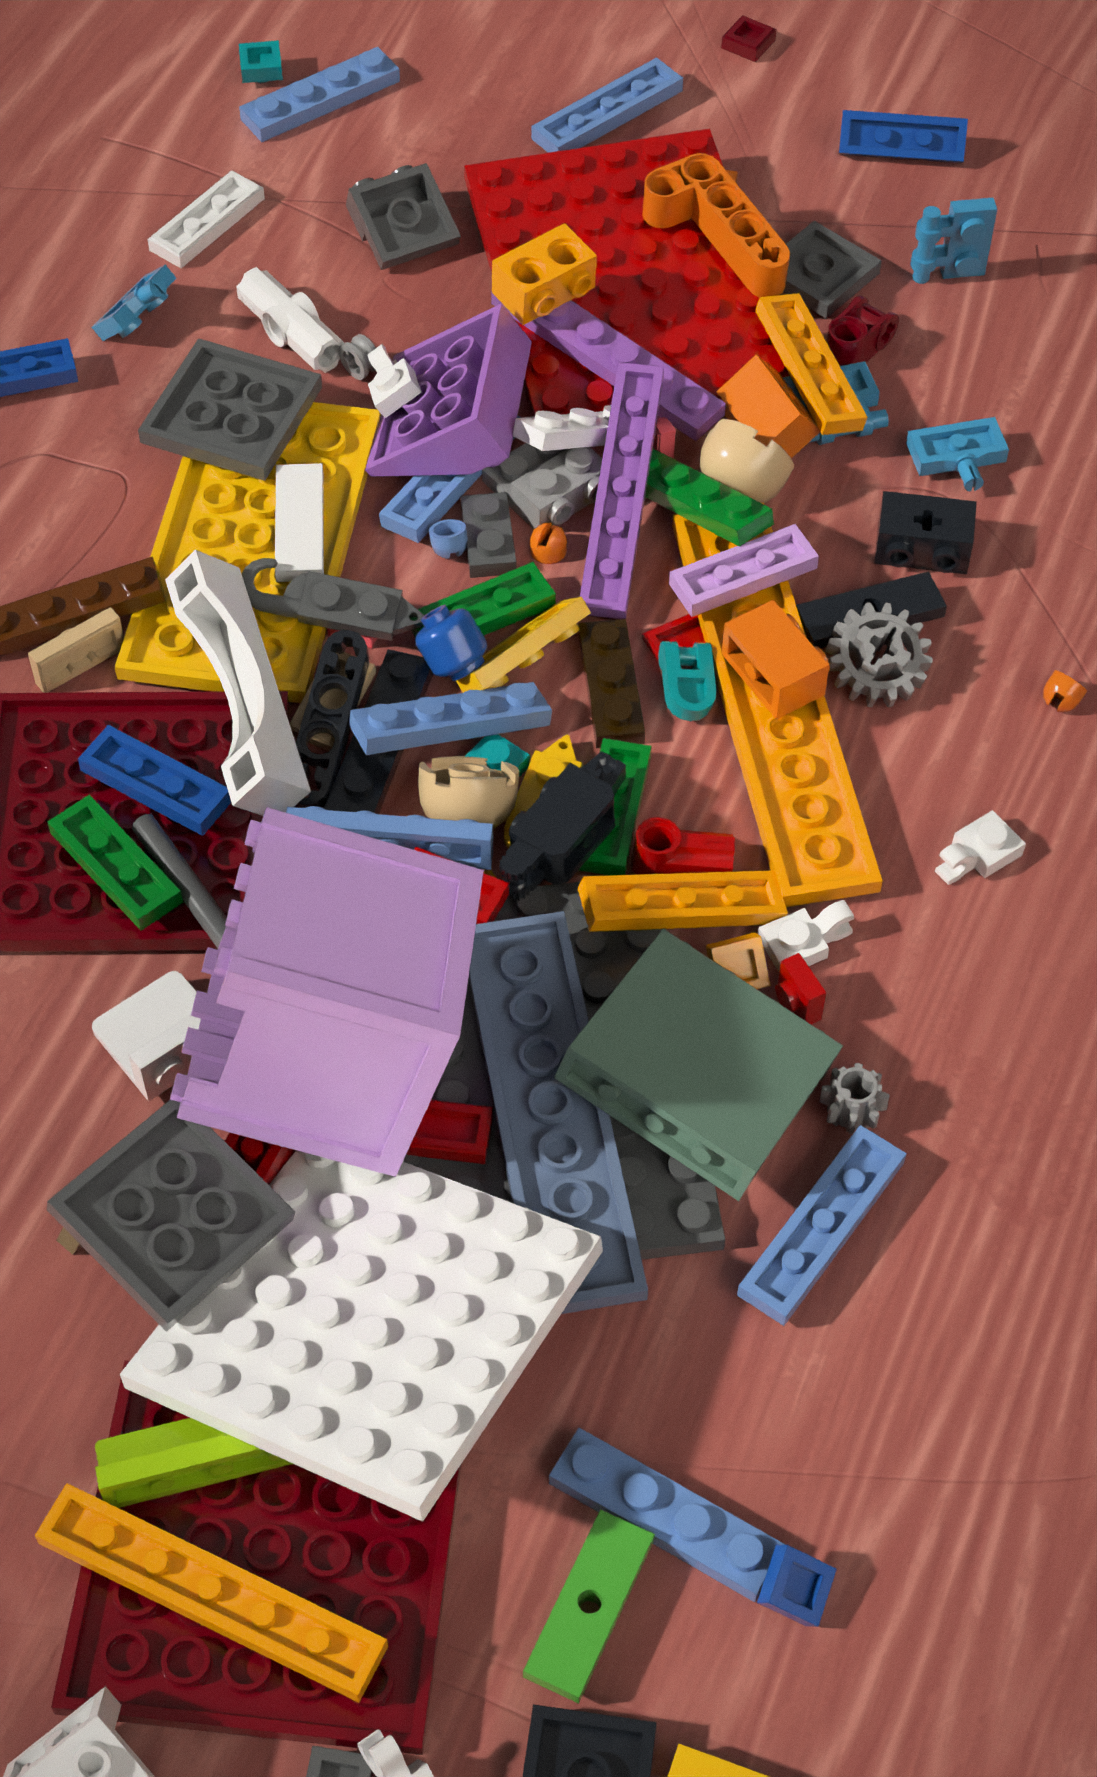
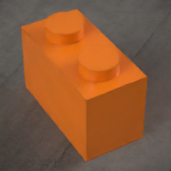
M757 354L717 391L718 395L726 403L725 417L728 420H735L758 430L754 439L766 447L772 439L791 458L820 433L813 417L780 373Z
M774 600L724 624L722 655L776 720L825 696L828 672L830 670L825 653L821 648L814 647L801 632L796 619L790 614H785Z

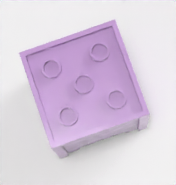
M266 807L261 822L250 821L244 845L253 847L252 852H255L252 866L240 863L234 889L246 892L244 901L231 900L225 923L226 928L218 950L208 947L201 972L211 974L207 993L198 990L196 992L190 1016L200 1018L201 1020L198 1029L188 1027L181 1052L191 1055L192 1058L188 1074H176L170 1100L180 1102L177 1114L178 1119L396 1177L460 1038L484 870Z

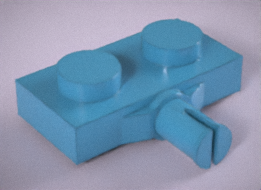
M166 264L146 274L91 328L102 341L116 334H119L122 338L128 336L142 323L138 316L145 309L151 312L168 298L169 295L166 293L167 287L177 278Z
M995 417L908 431L906 441L919 476L957 471L964 483V488L969 492L972 491V486L974 491H976L984 484V480L977 467L1004 463L1007 461L1009 452Z

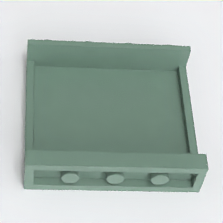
M662 929L568 1047L554 1078L739 1201L820 1080H823L843 1045L826 1035L822 1030L815 1028L774 999L769 998L733 972L709 959L685 941Z

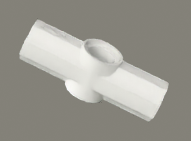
M255 267L244 273L242 281L236 286L238 299L261 319L270 340L278 347H284L288 344L314 370L320 369L326 373L335 368L340 359L339 346L344 344V341L319 319L318 312L309 297L303 292L293 295L267 270L261 271Z

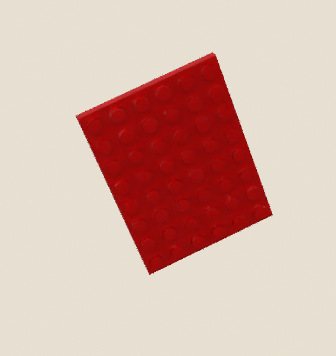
M710 128L464 165V179L491 273L492 260L565 223L597 255L595 288L591 289L584 296L574 298L571 301L720 400L722 399L717 391L756 354L775 368L782 377L790 376L755 311L759 297L747 289L694 220L691 218L672 227L656 228L649 225L642 216L645 178L653 170L697 153L713 156L723 166ZM516 321L532 341L523 384L532 417H535L537 411H550L560 415L570 414V409L583 408L599 412L603 411L604 406L612 404L613 385Z

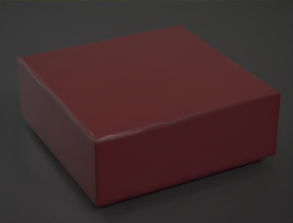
M742 15L722 36L721 48L757 62L776 41L777 29Z

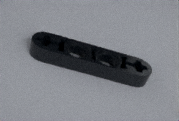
M341 630L333 633L325 642L296 740V746L307 781H309L311 774L308 766L310 765L316 768L314 780L319 791H311L308 798H303L294 806L297 808L316 806L324 809L341 766L351 730L349 726L350 710L357 709L370 659L364 638L352 630ZM347 647H353L355 656H350L347 659L345 666L346 677L339 675L341 664L338 654H344ZM331 689L343 690L348 695L346 703L338 709L323 707L320 702L326 691ZM318 733H327L335 738V744L329 752L315 754L308 749L309 740Z

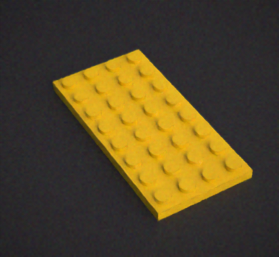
M313 402L265 481L182 456L150 556H153L159 570L166 602L132 613L115 664L118 680L210 692L224 691L220 678L208 656L191 632L176 616L166 579L194 550L239 567L241 573L254 560L261 558L275 559L276 465L323 464L324 574L341 577L368 475L365 469L381 417V413L378 410ZM275 568L263 569L254 578V586L257 590L279 596L284 595L290 583L276 582ZM252 608L278 690L288 691L289 702L301 703L313 681L327 628L300 623L295 618L261 612Z

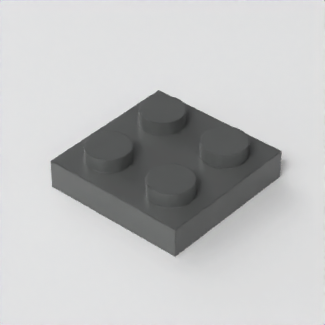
M813 221L786 243L790 250L786 287L783 293H799L806 306L824 318H828L880 274L882 260L816 221Z

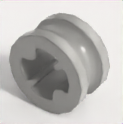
M358 334L352 338L351 343L345 342L339 346L338 351L341 362L352 377L362 380L368 376L369 371H376L368 358V354L376 349V347L365 335Z

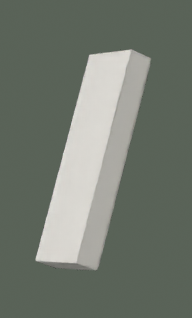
M231 170L147 239L149 251L179 268L184 267L265 199L264 188Z
M322 463L276 465L275 559L278 562V565L275 567L276 582H291L293 578L300 574L308 573V571L324 574V474Z

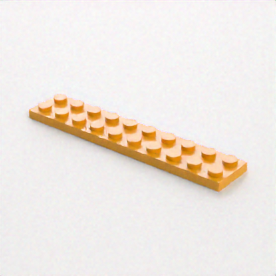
M678 514L673 515L672 528L683 566L737 546ZM769 527L751 540L772 533V527ZM786 580L699 614L698 619L705 643H710L712 647L715 679L770 871H775L781 896L786 907L881 892L883 880L825 696L776 720L722 655L724 624L771 600H774L785 614H790L796 619L801 632L806 637L789 581Z

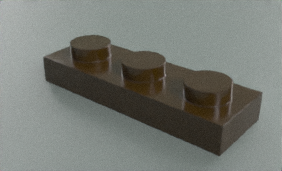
M626 619L578 623V637L596 748H601L603 738L645 744V727Z

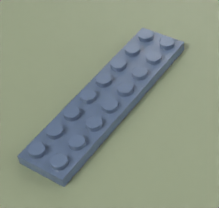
M561 911L476 924L469 982L512 1203L601 1236L603 1252L561 1314L648 1300V1286L610 1115L554 1078L568 1047L589 1022L565 913Z

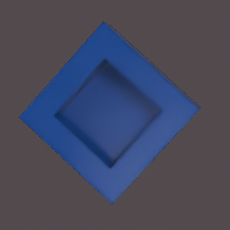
M776 1545L757 1603L804 1626L819 1627L837 1569L789 1545Z

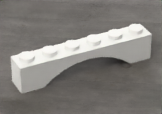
M194 550L166 579V584L176 616L191 632L208 656L220 678L229 702L233 721V740L229 754L221 768L232 805L264 816L266 807L286 813L287 807L297 805L311 790L240 568Z

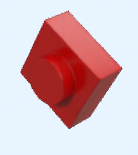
M800 953L782 960L778 984L775 986L779 1003L811 1025L822 1020L827 992Z

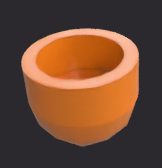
M543 523L533 530L530 537V554L536 561L543 564H554L566 556L567 537L563 528L552 525V523ZM543 540H548L546 546L541 545Z
M1054 670L1043 689V698L1048 706L1055 697L1061 700V703L1058 706L1057 712H1068L1081 702L1087 690L1068 675Z

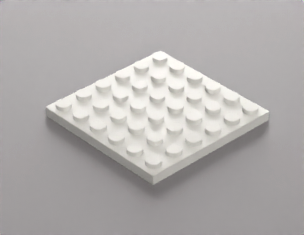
M296 1150L269 1185L296 1211L293 1221L166 1332L158 1325L120 1373V1377L125 1389L420 1521H424L603 1252L601 1236L402 1162L396 1177Z

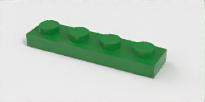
M652 449L646 498L739 547L774 525L772 508Z

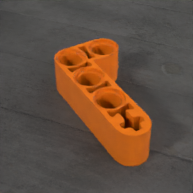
M697 153L655 169L646 176L642 216L649 225L656 228H668L692 218L752 294L757 297H766L783 293L786 287L790 250L717 159L708 154Z

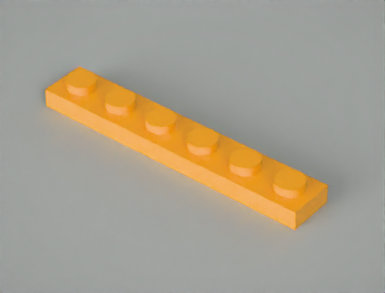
M68 1483L64 1486L35 1534L38 1544L358 1703L388 1648L386 1638Z

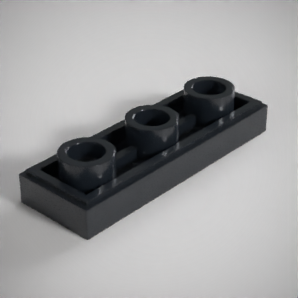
M929 571L796 605L806 638L814 647L817 646L819 648H825L829 640L834 638L831 633L837 621L845 623L844 618L850 609H853L861 616L866 603H871L875 612H881L885 603H891V614L898 616L904 609L908 610L909 615L906 622L910 626L918 622L922 623L945 617L947 605Z

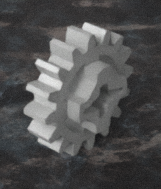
M866 603L861 616L853 609H850L844 618L845 623L837 621L831 633L834 638L829 640L825 650L830 655H834L828 661L829 671L840 672L834 685L839 688L848 684L852 688L849 694V699L852 701L860 693L866 695L867 707H873L877 698H883L886 706L892 707L897 699V694L905 701L909 700L915 691L914 687L921 688L927 678L924 671H928L933 662L932 657L925 655L932 644L931 639H919L918 637L924 625L918 622L910 626L906 622L909 611L906 609L898 616L892 615L891 603H885L881 612H875L872 604ZM886 645L887 648L881 659L878 658L876 663L871 665L874 654L877 651L880 652L881 648ZM851 659L854 660L856 668L852 664Z

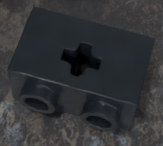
M883 491L874 564L932 570L943 573L967 574L974 544L977 501Z

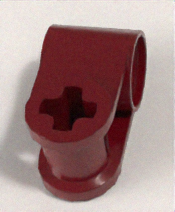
M862 295L855 297L849 306L833 319L828 326L826 342L839 366L864 361L867 363L878 351L883 350L896 333L899 316L894 312L886 314L869 305L868 299Z

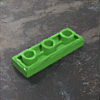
M600 1509L523 1670V1678L579 1704L654 1543V1533ZM591 1601L596 1603L600 1609L595 1613H585L579 1606L584 1602Z

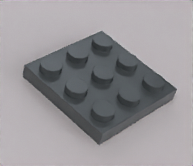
M198 338L138 429L140 443L265 481L321 391V374Z
M169 1100L47 1201V1211L166 1332L290 1224L296 1212L211 1127L178 1119L177 1114L180 1102Z

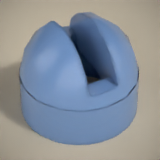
M447 519L436 522L429 528L431 546L438 556L450 559V554L455 553L459 557L467 548L468 537L464 522L456 519Z

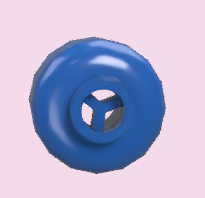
M442 605L422 617L421 622L424 627L416 635L415 643L431 671L436 676H449L452 681H455L472 673L485 662L482 655L487 650L486 638L467 609L461 608L449 611L446 605Z

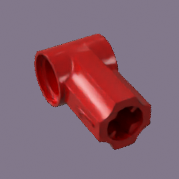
M652 817L644 820L637 828L631 860L632 871L635 875L733 872L735 837L733 834L680 830L669 819Z

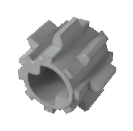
M855 1063L854 1067L848 1069L845 1066L840 1069H832L831 1085L822 1086L820 1103L828 1105L827 1122L833 1123L835 1126L841 1125L847 1128L846 1132L849 1134H853L860 1125L865 1128L871 1127L875 1129L879 1119L878 1111L887 1110L890 1094L882 1092V1085H880L882 1075L874 1070L869 1072L862 1068L863 1064Z

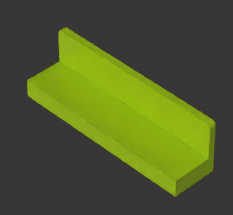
M192 1418L102 1439L95 1444L98 1461L95 1471L99 1491L103 1501L117 1508L293 1464Z

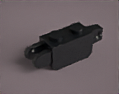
M601 751L582 768L569 763L558 777H551L545 783L539 798L528 811H521L514 818L509 828L511 846L506 851V855L502 856V860H499L500 873L504 877L502 880L509 883L508 899L512 898L513 901L515 899L520 901L521 898L526 899V896L530 895V891H534L543 879L553 885L569 882L615 828L614 796L626 778V765L623 762Z

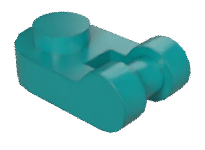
M662 641L659 647L658 660L659 668L662 670L664 697L667 708L673 715L682 720L696 721L704 718L710 712L716 699V682L711 644L695 642L693 647H679L677 642ZM681 666H692V669H681Z

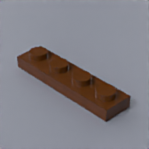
M153 556L0 606V656L54 639L63 631L74 628L110 607L119 617L166 602L159 570Z

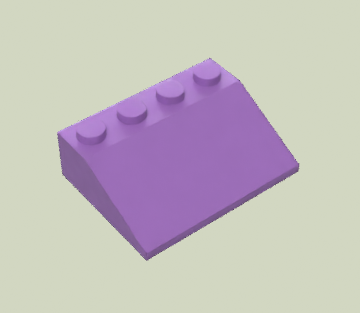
M502 303L394 355L393 361L397 360L399 362L404 358L414 369L422 393L387 418H384L381 414L365 469L371 477L468 475L487 467H496L509 458L515 419L518 414L532 341Z

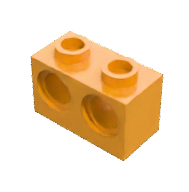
M564 223L492 260V293L522 325H525L538 317L548 315L555 308L574 298L584 296L591 289L595 288L597 255Z

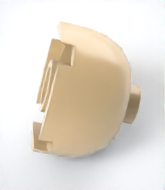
M719 420L714 428L710 430L701 449V473L760 503H766L776 497L794 469L791 457L772 439L767 447L754 439L758 430L735 420Z
M464 756L432 758V768L421 762L419 763L418 776L420 804L426 816L430 819L454 821L471 819L479 823L493 824L494 829L508 819L515 807L519 783L518 767L501 761V771L489 769L486 762L487 758Z

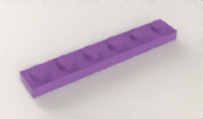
M491 291V304L497 306L501 302ZM571 300L555 308L548 315L538 317L524 325L613 386L615 385L618 362L664 367L658 416L660 418H667L675 428L695 441L725 415V402ZM507 309L511 316L519 322V320Z
M618 362L580 597L582 596L591 612L588 616L626 619L664 379V367Z

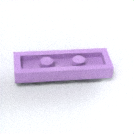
M793 524L746 542L740 547H733L670 571L669 585L690 616L694 617L815 570L818 566L819 555L797 525Z

